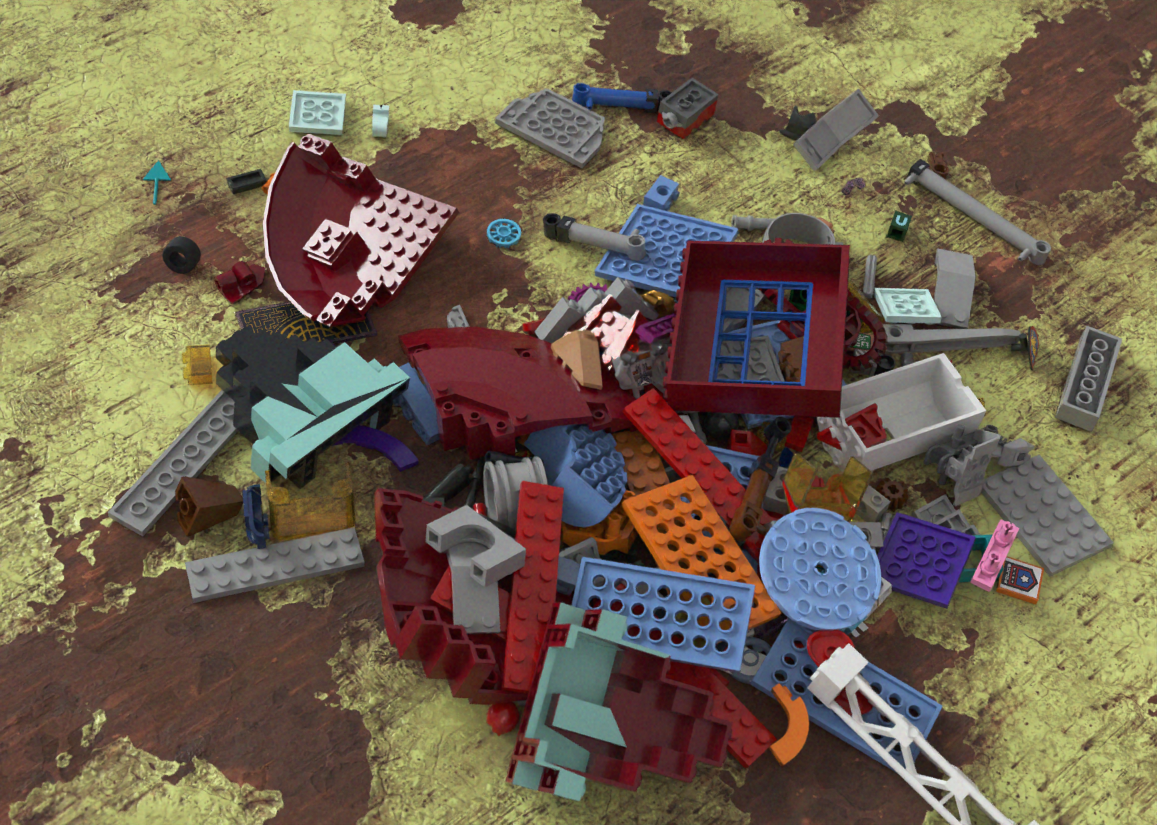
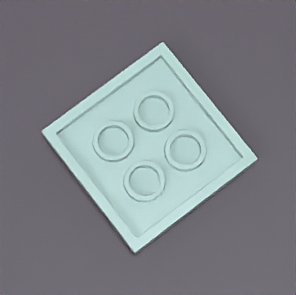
M293 90L289 132L342 135L346 94Z
M875 288L874 296L885 322L891 324L925 323L928 325L941 323L942 317L928 289Z

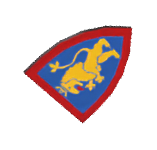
M1029 326L1028 340L1025 333L1020 334V344H1012L1011 351L1028 352L1030 369L1033 370L1039 340L1035 327Z

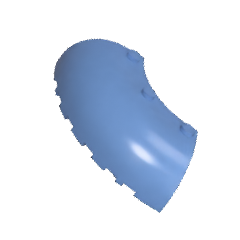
M586 423L554 426L531 433L524 443L532 454L543 459L548 485L564 488L563 522L577 527L595 525L606 518L621 501L626 490L627 473L623 469L625 462L622 454L614 448L617 443L611 433L607 434L604 429L592 432L591 429H588Z

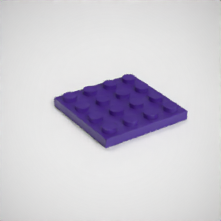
M896 512L884 539V547H881L877 555L881 577L892 584V591L948 609L976 537Z

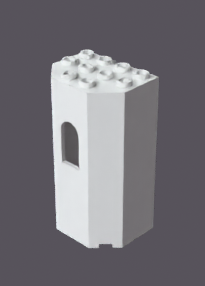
M942 353L842 386L840 418L817 417L820 432L830 427L832 438L836 437L841 442L839 444L842 451L822 442L824 449L831 455L833 463L838 466L842 473L858 476L926 452L935 445L952 441L951 436L955 434L958 424L965 426L962 436L976 431L986 410L969 386L965 387L962 384V377L946 355ZM876 403L878 406V416L881 417L883 422L882 427L887 430L892 440L866 448L853 427L846 424L845 418Z

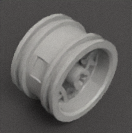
M526 457L519 463L504 464L501 460L496 461L495 465L491 461L485 463L483 481L487 517L516 529L521 482L528 481L548 485L545 469L540 457H533L532 461Z

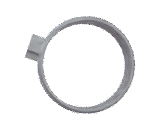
M787 213L775 218L766 229L761 242L764 243V241L770 239L773 243L775 238L796 239L808 244L844 245L843 242H835L833 232L823 221L803 213Z

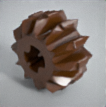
M887 478L885 481L881 480L877 487H875L877 492L890 501L887 510L891 509L894 513L897 509L901 510L905 503H907L908 489L903 488L904 483H897L896 479L891 481Z

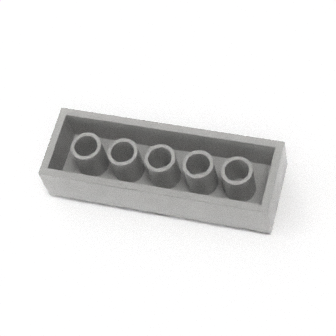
M1086 326L1079 339L1055 418L1092 432L1102 411L1122 338Z

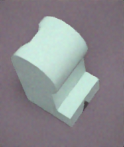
M373 105L372 137H387L389 106Z

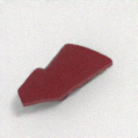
M239 261L233 265L231 270L215 276L214 282L224 298L230 304H234L263 284L266 268L256 264L248 266L245 261Z

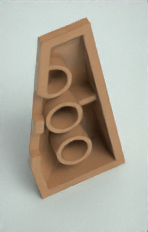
M575 330L551 344L554 356L563 360L562 365L564 367H569L573 370L572 375L582 386L602 389L598 341L593 332L589 330Z

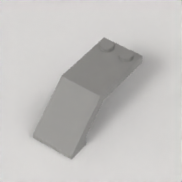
M857 89L821 117L793 145L811 169L815 171L845 142L871 124L879 115L861 91Z
M937 248L934 266H937L934 302L942 317L939 325L967 329L976 278L973 255Z
M727 288L726 310L748 311L749 289ZM758 289L755 290L754 311L766 297ZM726 318L724 320L723 333H728L742 327L747 319Z
M462 542L444 551L447 554L452 574L454 625H463L467 634L500 633L498 581L483 587L470 576L471 558L489 549L487 546L477 542Z

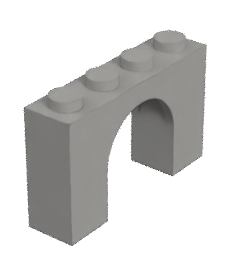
M467 505L427 524L426 542L439 553L462 542H477L489 548L485 552L471 558L470 576L483 587H487L524 567L526 548Z

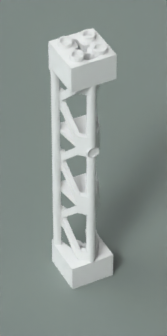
M850 644L843 649L838 647L831 657L825 660L810 677L812 682L807 688L827 708L832 709L951 825H971L964 799L967 795L983 813L998 825H1017L1013 820L1006 818L980 793L978 787L958 767L951 765L924 739L923 734L917 727L910 723L903 715L895 712L871 689L868 681L859 674L869 662ZM845 687L852 717L834 701ZM859 690L868 699V702L895 726L887 728L864 722L855 693ZM871 732L896 739L884 749L868 733ZM898 742L901 746L906 769L888 753ZM913 742L921 750V753L937 768H940L950 779L943 781L918 774L909 745ZM922 785L944 789L948 792L938 801ZM954 794L961 818L960 822L943 806ZM1033 820V821L1030 822L1028 825H1039V824H1038L1035 820Z

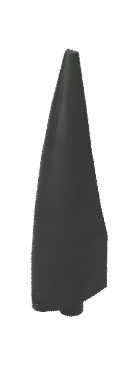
M457 464L424 498H444V503L452 499L470 484L469 474L473 471L470 465L464 467L462 464Z

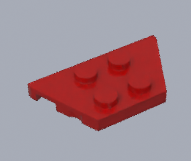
M876 403L845 418L846 424L853 427L866 448L884 443L887 439L885 429L882 427V419L877 413L878 406ZM830 427L817 434L816 438L842 451L839 444L841 442L836 437L832 438Z

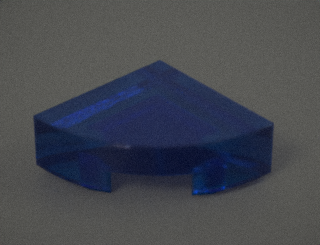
M786 447L779 457V466L791 469L798 465L799 459Z

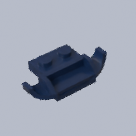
M260 484L248 486L247 490H243L244 519L248 540L253 544H257L258 549L266 548V539H270L267 513L263 514Z

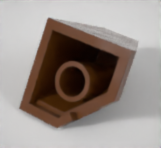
M184 476L181 477L175 490L176 500H180L181 512H177L178 523L187 537L237 516L243 505V497L233 485Z

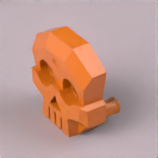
M625 491L622 500L615 509L595 525L577 527L561 520L560 535L562 541L572 547L593 537L596 540L599 555H605L614 549L628 553L639 533L621 504L624 500L635 497V493L633 491Z

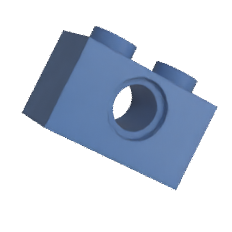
M660 175L644 196L643 205L669 211L672 202L676 201L679 197V183Z

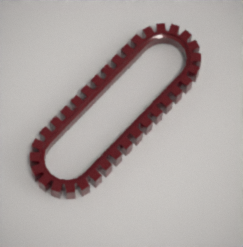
M775 238V243H794L789 239H786L784 242L782 238ZM769 239L764 241V243H772V241ZM758 289L777 307L778 291L776 289ZM848 290L847 303L857 310L859 319L873 331L874 342L870 350L863 355L851 356L845 353L843 368L849 369L851 367L853 371H860L862 364L866 370L872 367L870 360H873L876 364L881 360L878 353L885 355L887 347L884 343H888V337L878 317L873 312H870L864 304L862 305L859 299L853 297L852 293ZM784 297L783 312L801 313Z

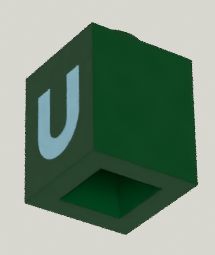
M895 211L886 237L903 242L912 216Z

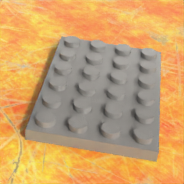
M1040 455L1030 458L1023 465L1012 466L983 479L984 485L981 493L1004 521H1009L1010 524L1013 523L1019 528L1016 536L1040 566L1044 568L1049 577L1111 548L1114 544Z

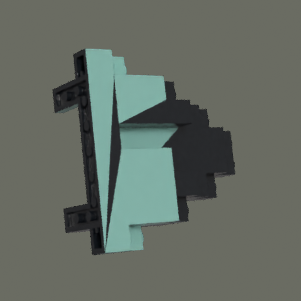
M246 326L241 330H237L230 338L222 340L216 346V359L223 365L216 373V384L235 401L233 426L253 444L251 470L267 485L282 475L285 479L292 481L299 489L304 487L315 478L317 460L321 453L370 417V427L380 430L390 422L393 400L409 387L410 377L394 362L387 367H383L376 359L367 363L345 342L340 346H334L327 339L321 343L314 338L303 342L296 334L290 338H285L279 331L272 335H269L264 329L259 333H254Z

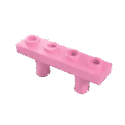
M1000 519L970 583L990 592L1018 533L1019 528L1013 523L1010 524L1009 521Z

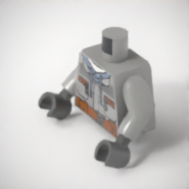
M656 342L652 344L653 351L634 353L628 351L627 354L625 353L621 357L612 359L616 372L615 377L619 381L620 387L622 389H632L633 396L636 399L644 395V385L653 383V366L659 357L658 354H665L668 346L662 342Z

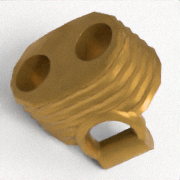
M652 290L641 296L645 302L655 306L654 309L659 314L656 319L674 313L675 301L669 295ZM640 316L638 324L642 325L651 321L645 319V316Z

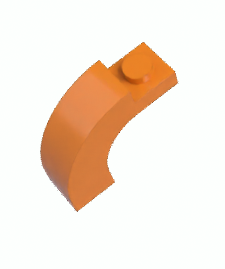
M778 683L770 691L786 712L788 727L785 735L768 749L782 767L802 749L808 736L809 717L801 697L792 701V694L785 685L782 687Z

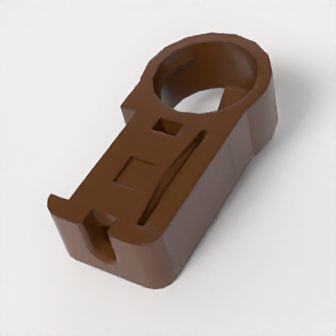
M930 152L927 159L930 165L929 169L946 179L949 168L947 164H944V154Z

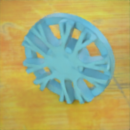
M498 219L489 224L487 237L490 243L496 244V247L499 246L501 248V246H504V248H509L511 245H516L520 240L521 229L512 220Z

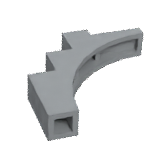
M617 277L606 292L590 287L578 302L573 299L569 301L562 297L535 330V333L539 339L553 343L587 323L602 317L616 314H635L655 320L659 314L654 309L655 306L645 302L635 291V285L628 279L624 281Z

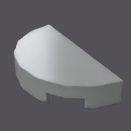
M460 305L453 307L452 311L447 315L448 328L470 327Z

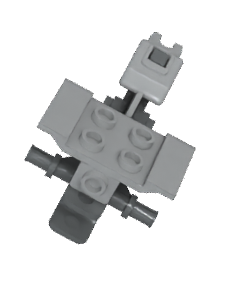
M958 424L955 434L951 436L952 441L938 444L928 449L924 464H938L937 473L940 474L938 480L940 485H946L948 476L956 481L953 505L958 506L980 495L984 485L985 471L991 457H999L998 465L1005 467L1019 466L1030 459L1031 455L1028 453L1035 446L1022 438L1014 441L1010 440L1008 443L1007 438L1002 441L1003 437L998 434L997 427L993 425H987L982 429H976V431L962 436L965 426Z

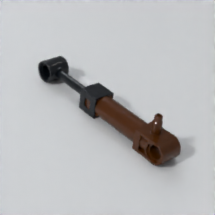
M776 417L764 429V436L769 441L765 454L763 453L752 463L748 474L750 480L741 506L736 509L729 527L732 537L738 541L746 540L755 531L764 536L769 531L760 524L763 514L761 507L769 484L775 478L779 463L772 459L777 443L791 432V424L784 417Z

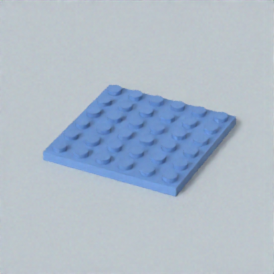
M637 204L619 234L630 236L634 229H638V235L645 238V257L636 261L631 260L626 254L608 250L595 269V276L615 281L617 277L624 281L628 279L635 287L663 292L669 296L676 297V291L680 289L678 278L679 275H682L680 265L681 262H684L682 252L683 248L687 246V241L734 242L738 236V228Z

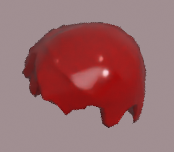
M513 702L492 704L486 715L487 724L492 726V731L497 736L513 731L520 719L519 710Z

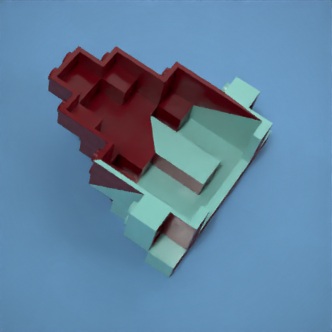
M561 602L553 603L505 782L575 801H580V798L585 793V780L632 792H637V788L641 785V772L692 783L697 774V762L722 768L727 757L726 748L732 736L731 727L733 722L709 715V711H711L714 704V692L665 678L671 667V655L621 640L627 630L626 616L604 609L583 610Z

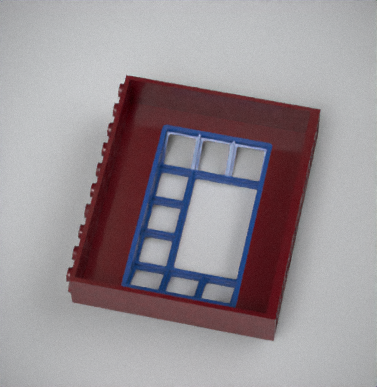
M687 241V246L683 248L682 252L684 262H681L680 265L682 275H679L678 278L680 289L676 291V301H678L674 305V315L676 317L672 318V329H674V332H670V344H672V346H668V358L670 360L666 361L665 373L668 374L663 378V389H667L664 393V400L668 402V405L675 411L840 418L850 245ZM727 288L749 289L748 311L726 310ZM756 289L778 290L777 312L754 311ZM784 290L807 291L806 313L783 312ZM726 318L747 319L746 333H723L724 320ZM753 320L805 321L800 382L747 380ZM722 341H744L743 356L720 355ZM719 364H741V380L717 379Z

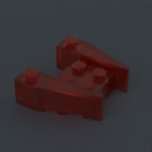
M608 295L572 324L562 337L575 330H589L593 332L598 341L599 350L604 352L600 357L601 370L617 380L612 359L621 357L623 354H627L628 351L638 352L640 335L635 331L640 325L649 321L638 309L630 319L619 314L618 312L622 306L612 295Z

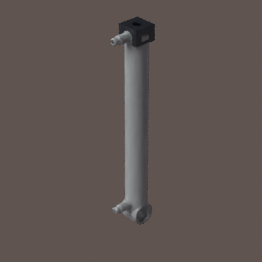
M919 159L910 167L907 179L904 181L905 185L911 183L917 185L920 183L1022 251L1018 257L1019 261H1023L1028 257L1033 264L1042 265L1045 263L1051 251V246L1048 242L1036 240L930 170V165L922 159Z

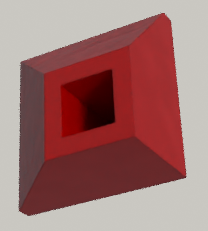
M731 429L727 450L761 456L763 453L765 454L767 445L751 431Z

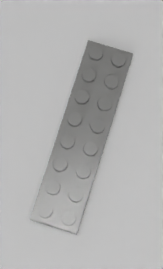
M355 527L266 545V548L258 549L257 547L185 562L193 603L364 567V559Z

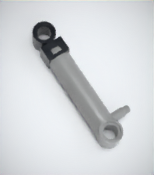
M550 213L543 217L544 235L549 239L557 238V241L570 243L572 240L626 254L631 260L636 261L643 259L646 255L645 238L638 235V229H634L630 236L576 223V218L563 216L561 219L556 213Z

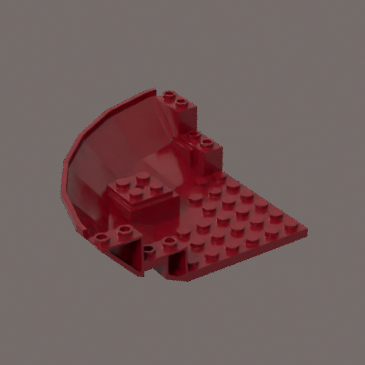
M307 134L301 138V143L298 146L295 142H291L287 147L269 185L263 218L265 257L278 289L305 318L311 321H318L329 327L359 322L365 319L364 315L371 305L382 308L397 298L459 214V211L456 207L376 179L366 164L341 156L331 141Z

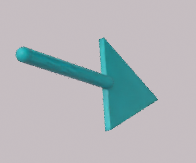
M159 160L143 178L145 181H155L154 205L157 204L158 182L171 181Z

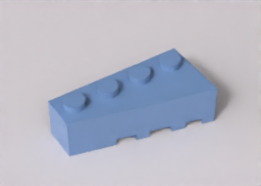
M407 363L399 368L410 377L409 387L395 398L393 403L395 406H401L403 416L406 420L413 421L412 426L425 444L429 445L439 440L436 408L426 385L420 381L417 370Z

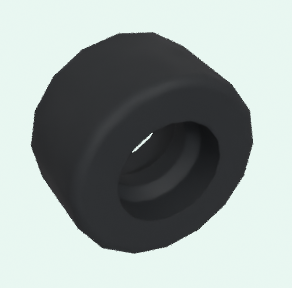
M178 236L173 238L165 247L162 256L164 263L169 269L179 274H186L200 261L201 252L193 240Z

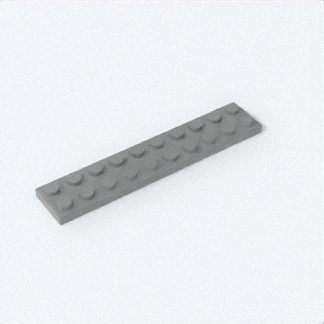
M221 390L108 511V516L139 535L144 536L176 501L175 490L181 477L196 478L238 432L233 426L235 401Z

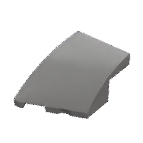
M946 494L911 513L913 517L972 536L980 535L974 524L969 525L960 509H954Z

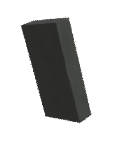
M257 169L228 177L226 181L234 195L262 187L267 182V179L262 170Z

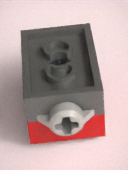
M691 78L660 102L657 122L684 139L691 134L692 129L698 128L704 120H708L715 114L719 94Z

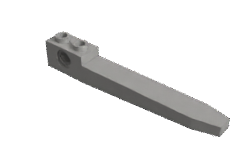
M882 324L888 337V343H884L887 347L885 354L1001 347L1016 344L1020 340L1019 330L1004 328L913 330L912 324Z

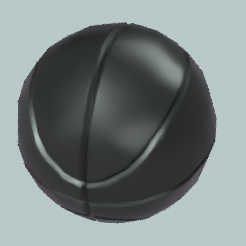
M708 412L704 420V426L711 437L718 440L729 439L731 429H738L739 418L736 413Z

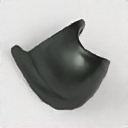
M796 105L786 129L779 130V133L793 140H798L816 123L815 113L800 115Z

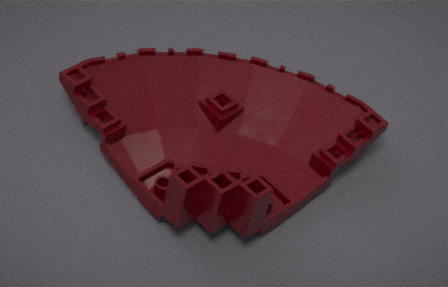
M476 326L428 328L398 336L403 353L406 354L413 368L418 369L434 403L437 413L438 436L444 451L464 446L470 460L485 457L487 451L502 452L515 456V437L563 425L586 423L588 429H591L592 432L610 428L611 432L628 428L630 432L638 430L622 412L636 398L628 390L622 389L619 382L603 368H601L602 389L582 386L572 375L573 370L569 367H564L562 365L563 360L554 356L551 349L552 343L522 333Z
M377 488L374 494L376 542L380 543L383 556L377 565L385 628L391 647L397 648L400 659L421 660L427 679H447L453 698H468L469 704L478 705L527 700L528 694L502 690L506 642L491 634H467L463 625H454L453 613L429 601L448 568L449 561L444 551L439 553L426 542L427 524L459 508L454 507L452 510L443 507L442 502L437 500L434 503L424 501L423 496L408 491ZM512 574L498 580V587L511 593ZM556 591L555 603L561 602L572 606L574 591H572L570 596Z

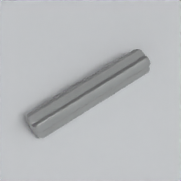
M868 255L866 260L863 297L868 299L872 298L874 292L877 257Z

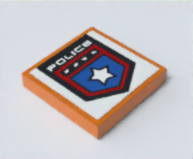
M1006 556L1003 563L1004 570L998 579L996 592L1036 605L1039 599L1044 568Z

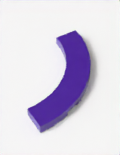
M359 425L332 445L355 443L357 446L372 450L374 448L383 453V456L388 458L400 472L418 465V459L406 445L393 436L371 427Z

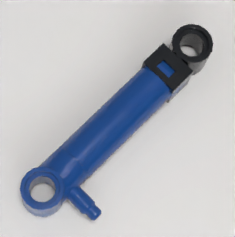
M577 83L573 87L572 101L583 107L587 106L588 110H591L594 104L644 109V112L656 113V111L659 112L660 102L672 92L662 90L658 93V89H646V92L595 88L585 83Z

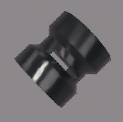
M887 354L880 355L881 360L877 363L874 376L893 370L896 364L895 359Z

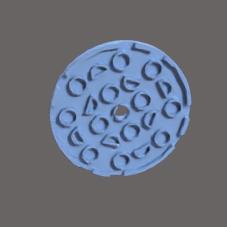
M821 508L795 510L780 518L769 529L760 549V573L768 595L791 620L806 628L817 631L844 630L861 621L872 610L880 593L881 569L875 550L871 549L866 541V535L856 525L853 526L844 520L842 515ZM818 564L825 570V573L822 575L815 568Z

